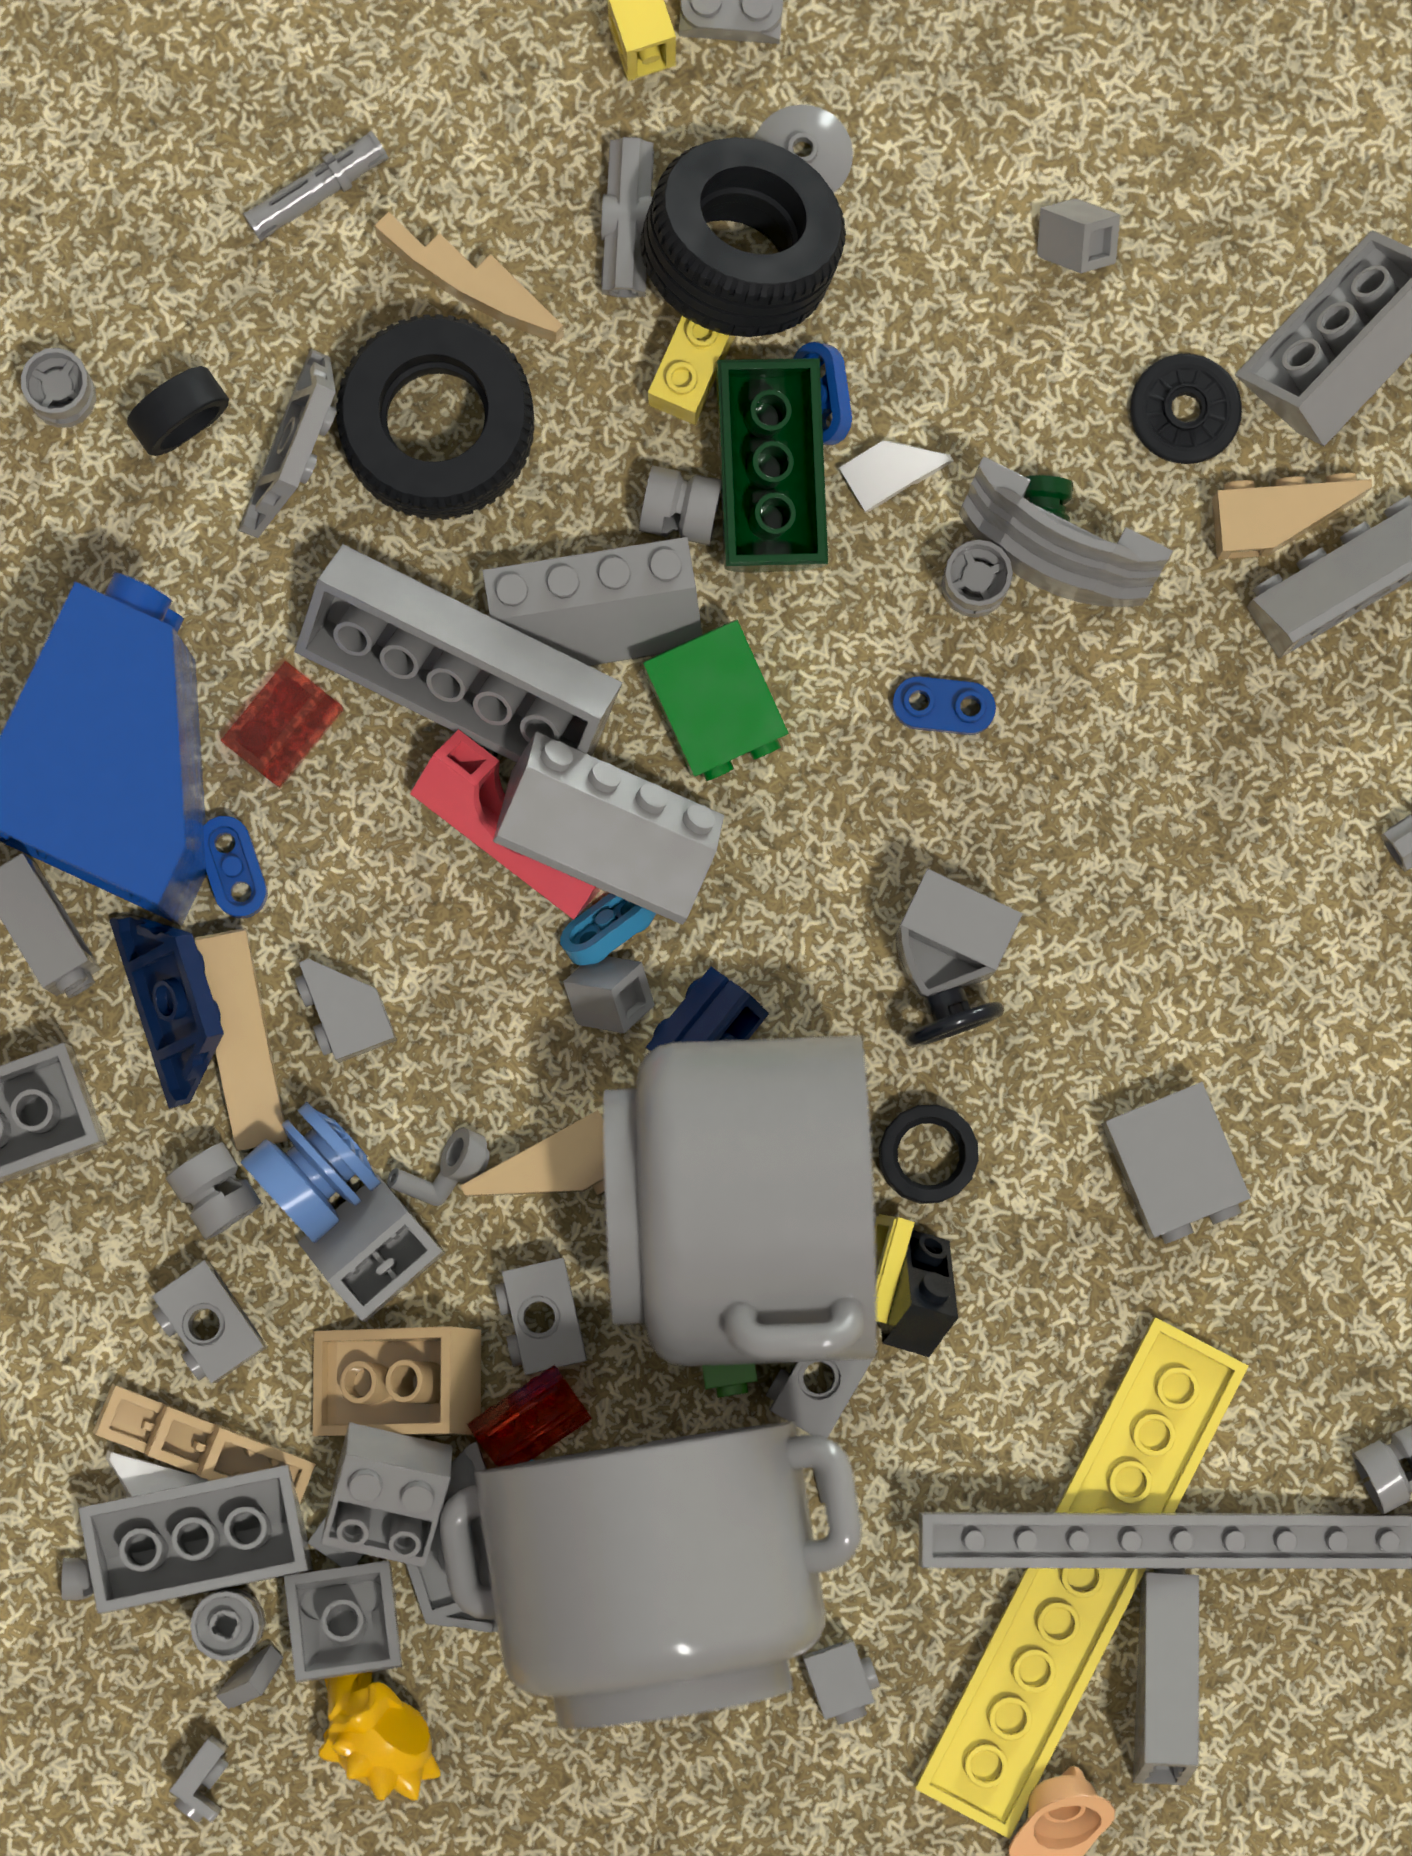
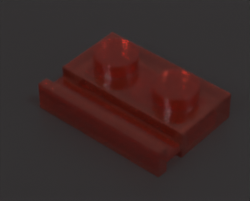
M285 661L220 741L280 789L344 711V707Z
M553 1365L497 1404L489 1407L484 1413L467 1423V1425L497 1467L529 1462L590 1421L592 1417L556 1365Z

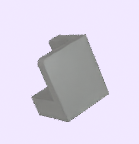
M1071 199L1040 208L1038 257L1078 273L1115 264L1120 214L1080 199Z
M607 956L599 963L581 965L563 981L575 1021L581 1026L626 1033L655 1006L643 964L639 961Z

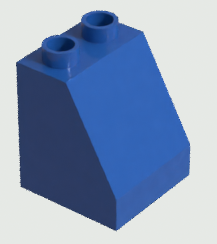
M115 572L104 594L75 581L0 735V842L182 926L207 875L203 829L206 820L196 660L177 634L184 618L169 609L172 600L168 596L129 576Z

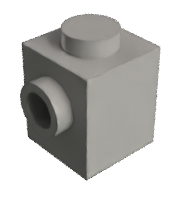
M852 1638L802 1656L825 1720L835 1717L837 1725L867 1715L865 1706L875 1702L871 1690L880 1687L870 1656L860 1659Z

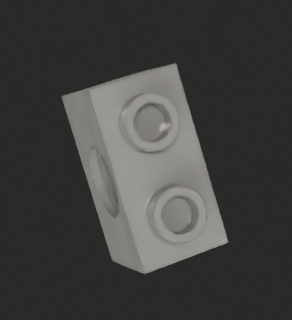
M559 1258L503 1271L504 1283L495 1285V1291L501 1315L511 1314L516 1334L506 1336L513 1367L523 1365L524 1373L528 1375L588 1361L565 1259ZM537 1302L547 1303L555 1314L553 1326L544 1333L531 1331L525 1323L527 1309Z
M203 1260L152 1296L159 1306L152 1311L154 1317L169 1337L175 1333L179 1335L188 1349L182 1354V1357L198 1380L207 1376L211 1383H217L268 1347L210 1261ZM209 1309L218 1316L220 1327L218 1333L213 1338L202 1340L193 1330V1320L200 1311Z
M873 1359L796 1362L790 1373L781 1368L766 1393L767 1397L774 1400L769 1410L789 1422L795 1421L797 1427L811 1435H821L828 1438ZM815 1362L826 1364L833 1373L832 1385L823 1393H813L804 1384V1372L809 1365Z

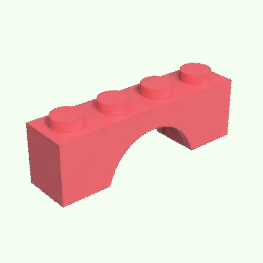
M458 729L432 755L410 794L574 920L601 889L493 842L505 797L499 777L500 760Z

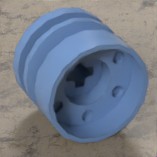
M306 1102L297 1110L312 1127L304 1137L286 1120L282 1127L293 1147L285 1153L274 1143L265 1139L241 1161V1164L312 1242L316 1243L340 1221L337 1212L328 1200L332 1195L338 1193L346 1201L357 1206L361 1199L346 1183L356 1175L372 1192L381 1182L374 1175L367 1159L368 1156L333 1118L317 1111Z

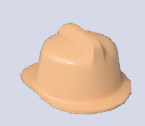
M1070 1766L1060 1776L1044 1780L1031 1791L1028 1820L1014 1836L1009 1846V1856H1084L1098 1837L1114 1821L1115 1808L1110 1801L1098 1796L1095 1788L1085 1779L1079 1767Z

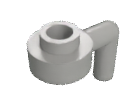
M459 1128L451 1135L444 1147L440 1162L441 1171L433 1183L394 1168L388 1176L387 1186L430 1205L440 1206L446 1201L458 1182L464 1184L483 1174L490 1158L486 1138L469 1129Z

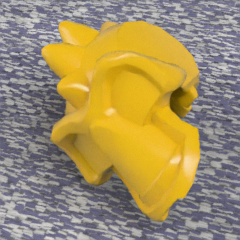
M373 1672L324 1679L328 1691L327 1718L329 1719V1726L323 1734L324 1744L319 1748L318 1756L324 1761L339 1763L345 1770L348 1780H357L370 1787L377 1800H385L392 1790L412 1801L418 1800L421 1780L439 1778L441 1774L432 1753V1739L428 1724L420 1712L406 1704V1702L401 1701L393 1690L384 1683H372Z

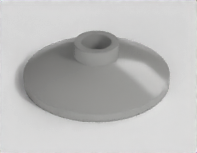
M792 105L774 112L762 123L754 139L783 147L795 154L793 147L797 143H808L812 148V153L807 157L801 158L820 173L833 193L845 182L852 166L853 149L847 130L834 115L816 106Z

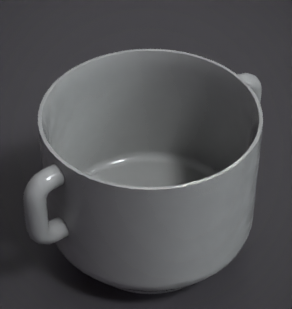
M861 1035L669 1043L656 1047L645 1056L638 1068L636 1088L604 1089L605 1197L613 1325L645 1324L649 1344L658 1357L670 1364L680 1366L875 1359L877 1309L874 1203L867 1079Z
M795 1421L651 1441L643 1445L619 1446L474 1472L476 1485L458 1490L446 1502L440 1516V1535L447 1582L453 1600L462 1611L475 1618L496 1619L502 1662L508 1678L518 1689L533 1696L553 1697L557 1726L562 1729L607 1727L668 1719L744 1705L790 1692L793 1687L788 1659L807 1652L820 1639L825 1628L826 1610L820 1573L829 1572L844 1566L854 1556L861 1541V1520L854 1476L847 1454L836 1442L824 1436H798ZM805 1468H816L820 1474L829 1528L828 1536L823 1539L814 1540L803 1472ZM477 1517H481L491 1587L483 1586L479 1578L472 1532V1521Z

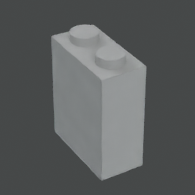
M1203 1082L1101 1123L1149 1239L1161 1235L1164 1244H1168L1194 1233L1190 1224L1194 1221L1210 1216L1214 1225L1241 1214L1242 1211L1238 1203L1251 1199Z

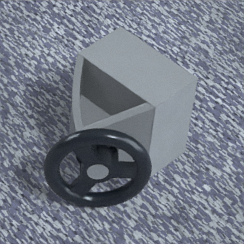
M928 868L895 934L897 949L903 967L915 989L921 996L925 997L924 1003L928 1014H932L934 1022L921 1026L906 1035L905 1043L912 1048L960 1034L991 1022L1003 1015L1004 1006L1000 1002H991L971 1008L964 987L989 980L995 973L1023 915L1019 911Z

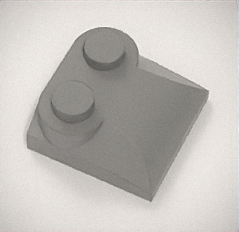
M681 0L679 37L780 44L783 0Z
M389 1560L284 1576L296 1683L402 1667L396 1611V1591L393 1585L392 1568Z

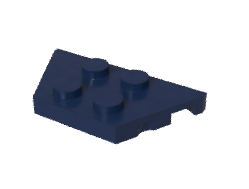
M132 914L111 918L109 921L168 1108L172 1109L189 1104L224 1034L220 1022V1010L212 997L204 972V959L199 950H197L192 933Z

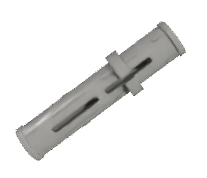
M369 131L355 143L334 156L330 152L322 157L323 163L273 194L261 204L243 213V216L260 242H262L276 230L318 205L319 202L341 189L343 192H346L352 188L351 182L361 177L370 169L387 161L389 157L374 133Z

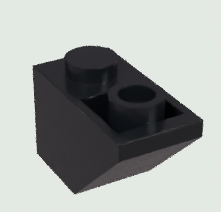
M912 1230L887 1324L880 1322L882 1344L930 1357L958 1319L950 1241Z

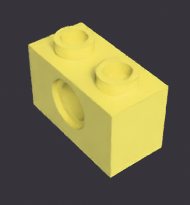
M608 0L609 27L628 81L676 66V35L664 0Z
M682 316L648 391L649 406L696 425L716 380V361L725 360L735 336L705 329Z

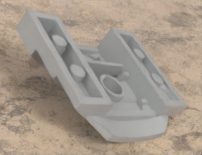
M983 456L959 512L964 524L976 540L990 541L1002 548L1011 561L1014 574L1054 595L1076 602L1105 607H1133L1144 604L1173 550L1125 527L1117 543L1108 542L1027 501L1024 495L1030 479Z

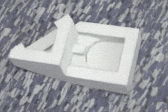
M881 441L839 469L864 511L869 512L912 484H918L952 463L953 459L950 454L897 442Z
M107 1451L106 1460L110 1467L114 1469L126 1491L127 1498L209 1481L194 1473L158 1465L136 1457Z

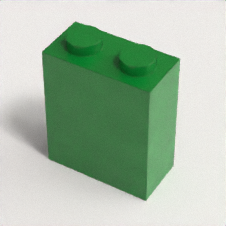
M738 620L726 623L640 663L690 775L693 777L703 773L705 780L710 781L734 769L731 760L750 752L753 760L781 748L778 739L789 734Z

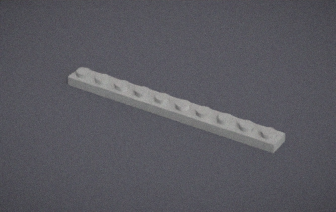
M919 1512L918 1566L921 1568L1412 1569V1514Z

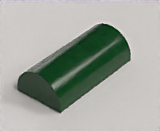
M820 358L717 360L716 381L724 569L733 572L760 573L803 571L828 565Z

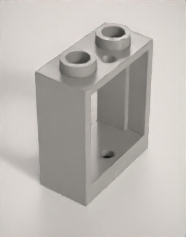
M23 853L0 866V919L42 988L55 996L66 993L68 998H72L87 990L95 983L91 975L101 970L39 866Z

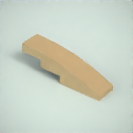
M390 212L386 213L374 225L379 240L416 272L462 303L510 327L558 343L564 337L563 325L491 254L475 268L440 233L424 247Z
M241 928L195 937L197 950H199L204 959V972L212 997L217 1003L221 1014L220 1022L224 1034L215 1052L236 1151L256 1148L265 1139L274 1144L287 1142L288 1136L282 1127L285 1119L277 1087L278 1081L267 1033L265 1011L247 929Z
M113 1383L92 1432L99 1437L137 1450L151 1458L189 1471L209 1481L289 1465L299 1504L316 1465L314 1462Z

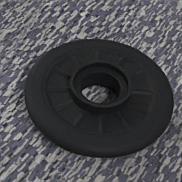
M1176 354L1153 363L1139 377L1131 395L1130 416L1138 438L1153 454L1173 463L1195 464L1217 456L1232 442L1240 426L1242 402L1236 383L1218 363L1196 354ZM1180 396L1194 398L1199 403V417L1191 422H1183L1177 419L1172 411L1173 400Z

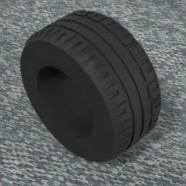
M738 137L717 139L684 151L668 165L666 171L661 175L641 232V256L643 257L642 261L651 282L665 301L683 317L705 329L725 335L741 337L771 335L783 332L802 323L805 318L813 314V311L817 309L819 303L823 300L843 253L846 240L845 219L839 202L820 173L801 157L783 147L757 139ZM713 221H732L750 226L766 236L779 252L773 254H754L736 249L715 235L707 223Z
M436 314L435 316L423 315L420 318L417 316L410 317V320H400L396 325L392 323L386 327V330H380L374 338L370 337L366 341V345L357 351V356H353L350 366H347L344 372L345 378L341 379L340 390H338L336 423L338 425L340 441L349 465L359 482H362L363 487L370 491L377 500L380 499L384 505L392 507L397 512L403 511L405 515H414L420 519L429 517V520H437V518L449 520V517L459 518L464 514H473L474 510L478 509L480 511L485 508V505L495 502V498L501 497L505 490L514 484L513 480L515 478L518 479L522 468L527 463L526 458L530 455L534 439V408L526 374H524V370L520 363H518L514 353L510 352V348L505 343H502L496 335L492 336L491 331L486 328L482 329L475 322L471 324L467 319H456L455 316L450 315L443 317V314ZM429 374H447L465 380L476 390L484 406V426L478 440L463 454L445 461L428 462L406 455L394 443L388 429V410L396 393L410 381Z

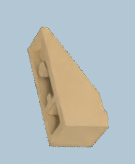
M597 1110L464 1183L460 1187L466 1197L584 1192L591 1187L599 1195L605 1192L604 1120Z

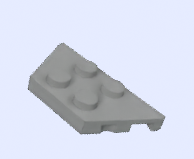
M310 349L238 531L259 538L298 488L299 483L306 484L311 477L317 462V455L312 454V450L318 435L325 436L336 414V408L331 406L336 390L329 356Z
M478 1441L469 1444L451 1463V1478L441 1513L446 1502L458 1490L476 1485L474 1472L487 1469ZM439 1516L425 1568L406 1564L425 1623L498 1633L496 1619L475 1618L462 1611L453 1600L447 1582ZM477 1517L472 1521V1532L479 1578L483 1586L491 1587L481 1517Z

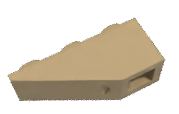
M1339 473L1327 476L1325 483L1306 484L1305 477L1280 478L1275 480V486L1255 488L1254 481L1251 480L1225 483L1223 485L1224 490H1217L1212 498L1217 560L1271 555L1363 498L1372 488V479L1357 480L1355 473Z

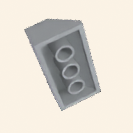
M1371 230L1242 366L1235 376L1297 433L1325 446L1412 354V248Z
M1410 495L1384 511L1387 519L1373 528H1370L1366 521L1359 524L1340 537L1344 544L1329 554H1326L1322 547L1296 563L1300 569L1299 572L1284 581L1280 574H1276L1253 589L1257 597L1252 599L1247 609L1278 659L1412 580V498Z
M688 537L482 570L491 618L588 666L658 655L702 635Z
M535 732L511 771L493 842L683 925L689 916L716 854L724 815L617 768L610 763L572 748L563 742Z
M289 1465L78 1508L97 1614L313 1570L304 1518Z

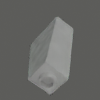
M1154 1568V1573L1146 1572L1141 1582L1133 1783L1186 1786L1199 1766V1575L1185 1574L1184 1568Z

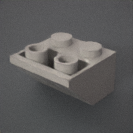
M378 1174L375 1176L381 1184L372 1192L365 1185L355 1192L361 1199L357 1206L348 1201L340 1205L335 1210L340 1221L316 1243L312 1242L307 1235L298 1242L329 1284L363 1322H367L445 1254L443 1249Z
M349 1422L336 1469L321 1545L425 1568L451 1478L453 1446Z

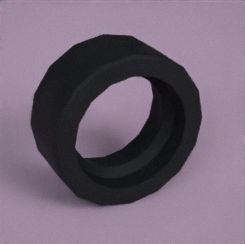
M203 366L194 367L175 375L145 396L128 415L127 424L149 455H162L178 448L214 423L228 407L229 398L208 368Z
M938 1104L917 1105L901 1112L885 1129L879 1145V1167L887 1184L901 1197L919 1204L940 1203L958 1195L972 1180L979 1162L978 1141L970 1124L956 1111ZM920 1124H936L944 1127L954 1136L959 1147V1161L955 1171L947 1180L936 1185H922L912 1181L903 1173L898 1162V1147L901 1138L909 1129Z

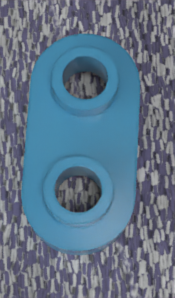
M609 893L565 927L560 937V944L573 963L577 965L596 964L604 960L610 952L636 933L645 930L651 924L656 913Z

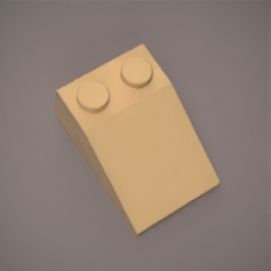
M444 1326L314 1331L313 1436H346L349 1422L408 1436L481 1435V1330Z

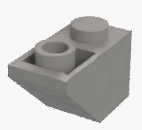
M311 959L299 962L303 975L296 977L295 981L305 1007L315 1004L321 1024L313 1026L324 1056L333 1053L335 1060L341 1063L397 1041L383 1001L376 988Z

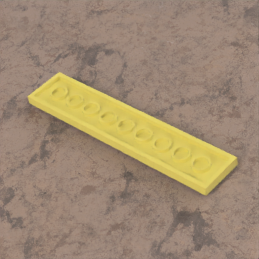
M1153 1317L1054 1513H1175L1249 1366ZM1025 1568L914 1788L1010 1839L1029 1802L1031 1791L1038 1784L1146 1568Z

